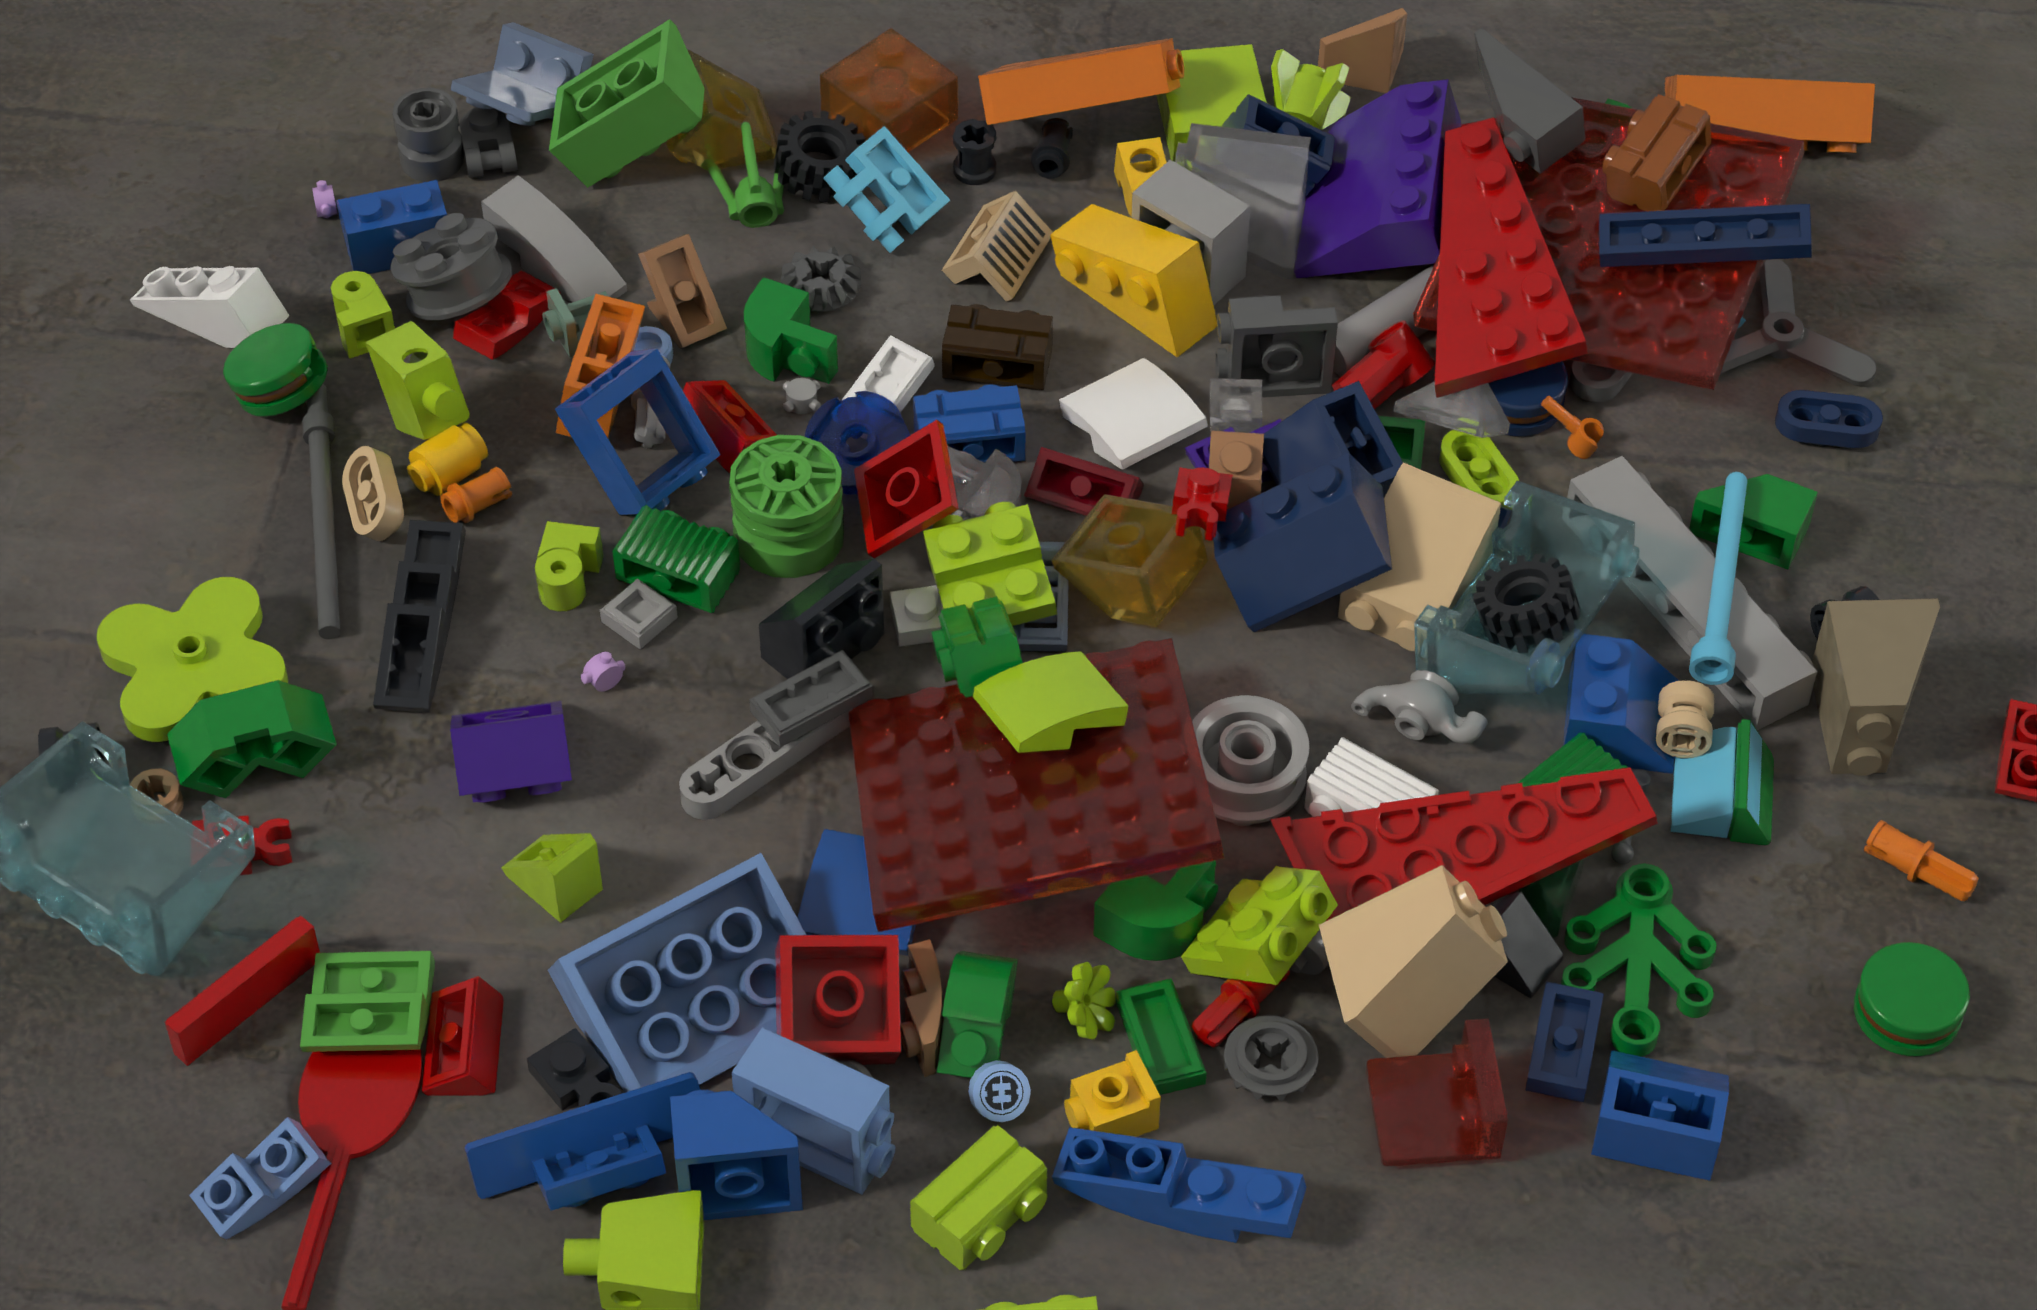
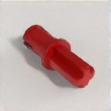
M1287 971L1277 985L1227 979L1221 985V994L1193 1021L1192 1030L1197 1035V1039L1203 1045L1208 1044L1211 1047L1220 1045L1245 1018H1254L1260 1012L1259 1004L1281 982L1288 978L1290 971Z

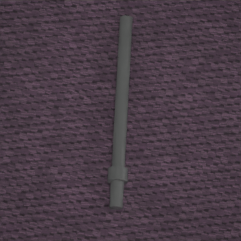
M322 384L320 389L307 400V414L303 417L302 422L303 439L309 444L318 633L324 639H334L340 635L330 443L335 439L334 418L328 413L327 387Z

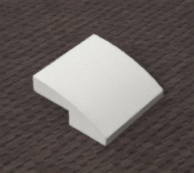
M1145 358L1059 399L1063 418L1089 433L1094 452L1122 470L1208 427L1206 417L1187 393L1165 372Z

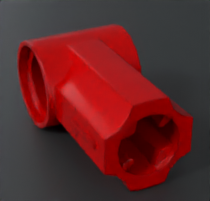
M1402 320L1374 338L1368 345L1370 352L1332 384V387L1335 391L1359 381L1375 410L1396 390L1413 384L1428 373L1435 365V361L1408 323Z

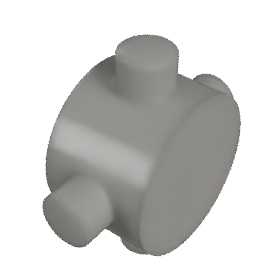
M796 378L786 381L783 384V390L786 391V402L783 404V408L787 412L791 411L796 414H808L812 411H818L821 407V403L817 401V390L821 387L819 382L808 378Z

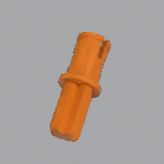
M1883 820L1877 823L1867 839V845L1864 847L1865 853L1881 861L1883 860L1907 874V880L1912 883L1919 878L1960 901H1966L1977 886L1978 876L1971 870L1933 851L1935 843L1931 841L1923 843L1904 834Z

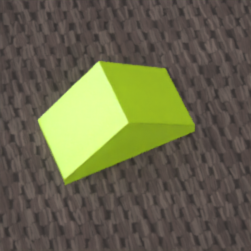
M591 833L542 835L501 867L505 875L560 923L603 890L597 842Z

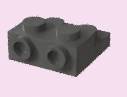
M1281 295L1229 299L1228 312L1218 313L1217 315L1219 344H1226V347L1215 349L1217 379H1226L1229 400L1330 393L1338 328L1335 307L1283 311Z

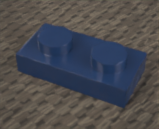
M1546 981L1525 1087L1526 1091L1584 1102L1604 993Z

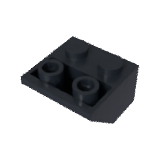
M875 559L838 564L760 622L761 658L786 679H789L841 650L852 659L860 652L872 649L879 642L882 635H884L882 564Z

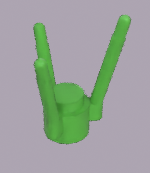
M743 122L741 124L748 177L739 182L735 195L710 152L707 150L702 151L701 158L728 205L730 219H739L743 225L750 228L764 227L773 223L778 215L784 213L782 201L784 185H781L778 181V173L774 172L773 187L764 177L759 176L750 123Z

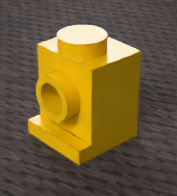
M1137 1050L1126 1054L1125 1061L1071 1079L1070 1098L1064 1100V1107L1072 1128L1137 1137L1159 1129L1161 1096Z

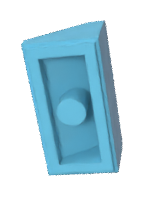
M1736 727L1714 729L1712 746L1709 751L1701 756L1694 758L1675 757L1671 832L1727 838L1733 815Z

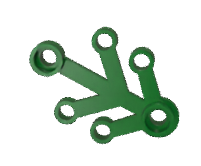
M1646 863L1630 867L1619 877L1615 888L1616 897L1586 916L1579 915L1569 920L1566 926L1564 943L1571 952L1578 955L1593 953L1598 947L1600 934L1630 917L1629 933L1583 963L1576 962L1568 965L1564 969L1561 979L1562 985L1595 991L1597 982L1627 963L1624 1008L1620 1009L1614 1016L1610 1039L1618 1052L1640 1057L1646 1056L1654 1050L1660 1032L1659 1019L1648 1009L1651 967L1678 993L1676 1005L1679 1011L1685 1016L1700 1018L1710 1011L1714 991L1707 981L1696 978L1686 967L1693 970L1708 968L1713 962L1717 947L1715 939L1709 933L1698 930L1671 903L1673 888L1666 873L1659 867ZM1642 892V893H1646V894H1648V895H1650V896H1643V895H1640V894H1638V893ZM1654 920L1681 944L1679 951L1681 962L1653 935ZM1579 931L1586 932L1591 938H1578L1574 933ZM1693 946L1701 947L1706 953L1697 954L1689 948ZM1582 979L1588 985L1576 986L1570 980ZM1697 994L1704 1000L1695 1002L1687 998L1686 995ZM1634 1034L1639 1036L1641 1040L1631 1039L1626 1035Z

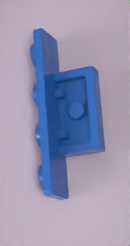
M688 1072L467 1143L465 1145V1152L478 1197L485 1199L538 1182L550 1211L562 1207H577L585 1204L593 1197L620 1188H635L643 1185L651 1178L666 1174L663 1156L657 1143L673 1138L670 1096L687 1095L692 1091L700 1090L695 1074Z

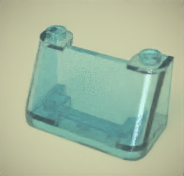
M1517 480L1504 498L1505 505L1512 508L1509 525L1504 529L1497 527L1492 533V554L1455 606L1450 609L1441 605L1438 609L1427 605L1414 622L1416 670H1427L1444 677L1453 685L1458 694L1538 695L1547 687H1555L1561 678L1565 660L1621 578H1629L1636 568L1640 549L1634 546L1635 522ZM1526 554L1527 561H1532L1535 554H1544L1546 562L1551 557L1557 558L1560 565L1565 564L1569 570L1580 605L1579 620H1574L1575 628L1571 633L1561 630L1563 640L1557 643L1551 638H1545L1537 647L1536 644L1529 645L1528 653H1518L1516 645L1510 650L1500 646V644L1496 645L1489 642L1488 637H1485L1473 600V593H1477L1475 586L1478 580L1486 581L1484 573L1490 568L1499 572L1500 567L1498 563L1506 559L1510 565L1516 564V556Z

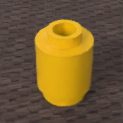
M464 422L459 426H451L409 452L410 465L407 466V471L412 482L419 490L423 492L429 490L434 495L439 496L447 491L448 485L452 483L458 484L480 469L481 461L488 457V449L478 431L469 423Z

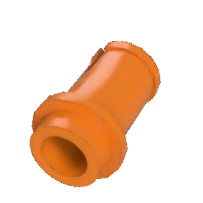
M494 467L489 472L462 485L457 483L448 485L447 492L441 495V504L452 522L463 521L464 523H469L473 521L475 513L502 500L511 498L512 491L509 490L511 484L505 473L500 468Z

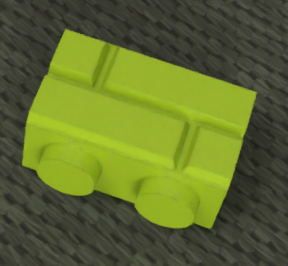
M993 1126L910 1201L911 1227L919 1237L931 1247H936L940 1254L959 1270L967 1268L977 1257L982 1261L988 1260L1003 1244L1006 1237L1005 1231L1018 1219L1024 1222L1030 1221L1045 1205L1048 1197L1047 1168L1042 1160L1026 1147H1020L1018 1141L1000 1126Z

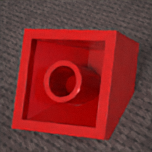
M938 420L933 421L854 469L867 552L873 558L882 555L959 509L944 425Z

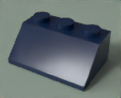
M1349 452L1228 509L1225 522L1218 521L1216 537L1213 539L1216 562L1248 628L1253 632L1392 570L1383 486Z

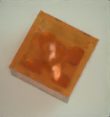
M892 28L820 74L821 111L829 112L828 119L835 120L837 114L845 117L844 126L853 122L858 127L857 134L863 133L865 141L885 126L905 150L910 152L958 119V76Z

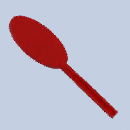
M421 1049L312 1052L300 1082L299 1114L303 1128L323 1154L326 1155L331 1164L321 1172L282 1302V1310H306L350 1159L365 1156L388 1142L401 1128L412 1111L422 1079Z

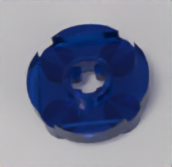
M868 391L855 392L856 397H848L841 401L838 397H835L824 403L814 413L807 425L805 437L821 442L835 454L842 470L843 494L858 495L854 473L855 468L910 436L896 405L877 393ZM863 433L867 434V447L862 451L850 452L851 449L846 441L850 437L859 439Z

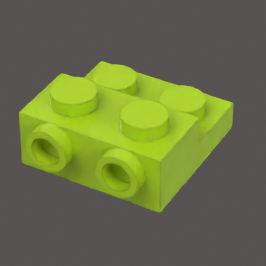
M998 502L991 505L983 516L964 520L958 515H948L934 523L932 529L923 531L929 562L943 609L963 604L968 608H972V603L975 601L997 596L1000 601L1002 600L1012 626L1057 615L1056 602L1044 566L1040 543L1028 504L1016 507L1011 502Z
M1275 866L1263 881L1242 879L1229 892L1227 899L1209 922L1199 930L1197 937L1181 958L1191 974L1277 985L1319 931V925L1328 919L1338 904L1320 871Z

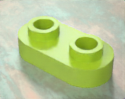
M1470 427L1456 428L1448 432L1441 442L1439 462L1451 482L1498 501L1502 506L1512 510L1516 506L1518 499L1519 479L1489 436L1478 429Z

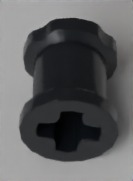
M970 119L961 122L955 127L953 144L958 149V155L953 161V173L960 182L968 185H982L988 183L996 175V160L992 156V149L997 139V132L993 125H987L986 121Z

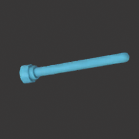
M1732 472L1726 478L1705 636L1691 650L1689 665L1691 676L1697 681L1709 685L1724 684L1731 680L1734 675L1736 652L1727 639L1747 489V478L1741 472Z

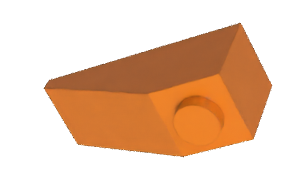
M595 293L564 384L561 404L628 353L634 351L644 315V305ZM619 404L597 419L608 439ZM558 416L555 433L571 437Z

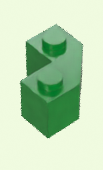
M280 680L199 700L167 734L180 785L225 799L258 765L304 778L337 745L323 695Z

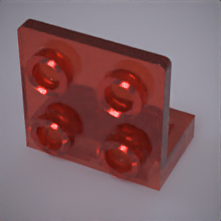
M1489 1019L1465 1020L1461 1044L1453 1045L1452 1053L1375 1058L1367 1061L1366 1073L1381 1163L1384 1166L1501 1158L1508 1118Z

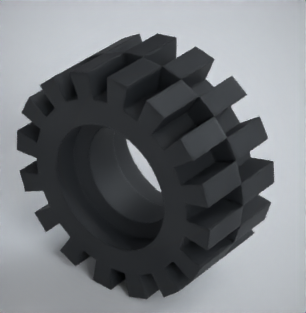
M812 111L804 112L803 120L796 114L790 117L789 124L784 122L780 134L778 133L774 172L778 173V181L781 185L789 183L788 191L793 195L802 190V199L811 201L812 194L819 195V202H828L829 194L834 196L836 192L823 178L838 165L850 179L857 175L845 160L865 142V137L863 133L857 134L858 127L853 122L844 126L845 117L837 114L835 120L828 119V111H821L820 118H814ZM820 152L830 155L834 159L818 160L809 157L806 153Z
M1526 554L1516 556L1517 563L1512 565L1506 559L1498 563L1500 567L1499 572L1490 568L1484 573L1486 581L1478 580L1475 586L1477 593H1473V600L1485 637H1488L1489 643L1494 647L1500 644L1501 650L1510 652L1514 645H1516L1518 653H1528L1529 645L1536 644L1539 651L1547 648L1545 641L1550 638L1555 644L1563 640L1561 630L1571 633L1575 628L1574 620H1579L1580 605L1566 565H1560L1559 559L1551 557L1546 562L1544 554H1535L1532 561H1527Z

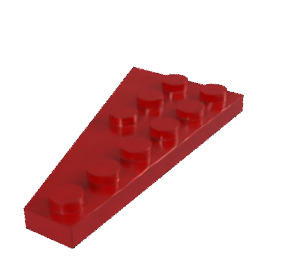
M1631 767L1561 777L1558 782L1523 787L1522 783L1503 785L1501 790L1476 794H1470V791L1385 802L1380 803L1378 808L1343 812L1342 809L1323 811L1321 816L1291 820V817L1288 816L1270 819L1293 868L1320 871L1338 904L1326 921L1441 865L1460 883L1465 880L1469 882L1479 901L1483 905H1487L1658 824L1656 814Z

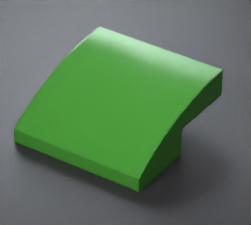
M432 952L316 953L312 994H306L300 1042L302 1052L420 1050L426 1029L433 986L435 960Z

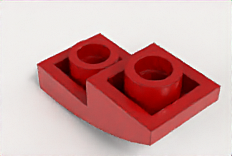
M2014 699L2009 701L1998 759L1995 793L2037 802V704Z

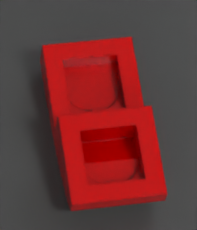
M520 271L511 276L505 288L491 299L487 305L455 321L453 339L494 360L519 343L541 323L543 312L549 311L546 292L555 288Z

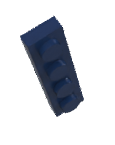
M1810 204L1599 214L1600 267L1812 258Z

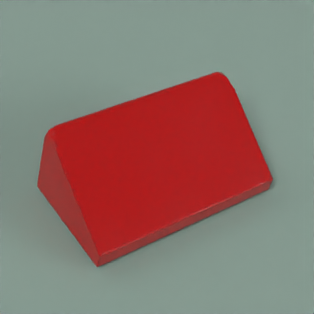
M726 380L686 382L682 391L721 454L716 460L727 472H731V466L742 450L758 440L777 435Z
M479 976L432 992L422 1092L427 1096H483L495 1093L504 1000L500 992Z

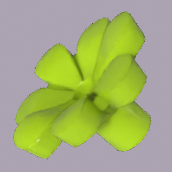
M1089 962L1076 964L1072 968L1073 981L1067 982L1065 989L1056 990L1053 994L1052 1003L1055 1011L1067 1013L1070 1024L1076 1025L1078 1036L1081 1038L1095 1039L1098 1029L1109 1032L1114 1027V1016L1105 1009V1007L1113 1006L1116 1000L1114 989L1112 987L1104 988L1111 977L1110 969L1106 965L1094 966L1092 968Z

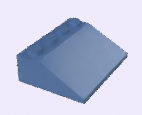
M759 853L559 958L548 969V972L575 1022L594 1050L609 1066L610 1073L624 1093L688 1072L695 1074L700 1085L737 1065L762 1027L776 1033L775 949L780 935H806L765 858L762 853Z

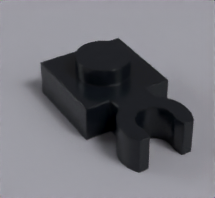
M576 1028L527 1058L529 1072L562 1111L575 1102L579 1104V1107L622 1094L615 1085L606 1083L611 1080L609 1066Z

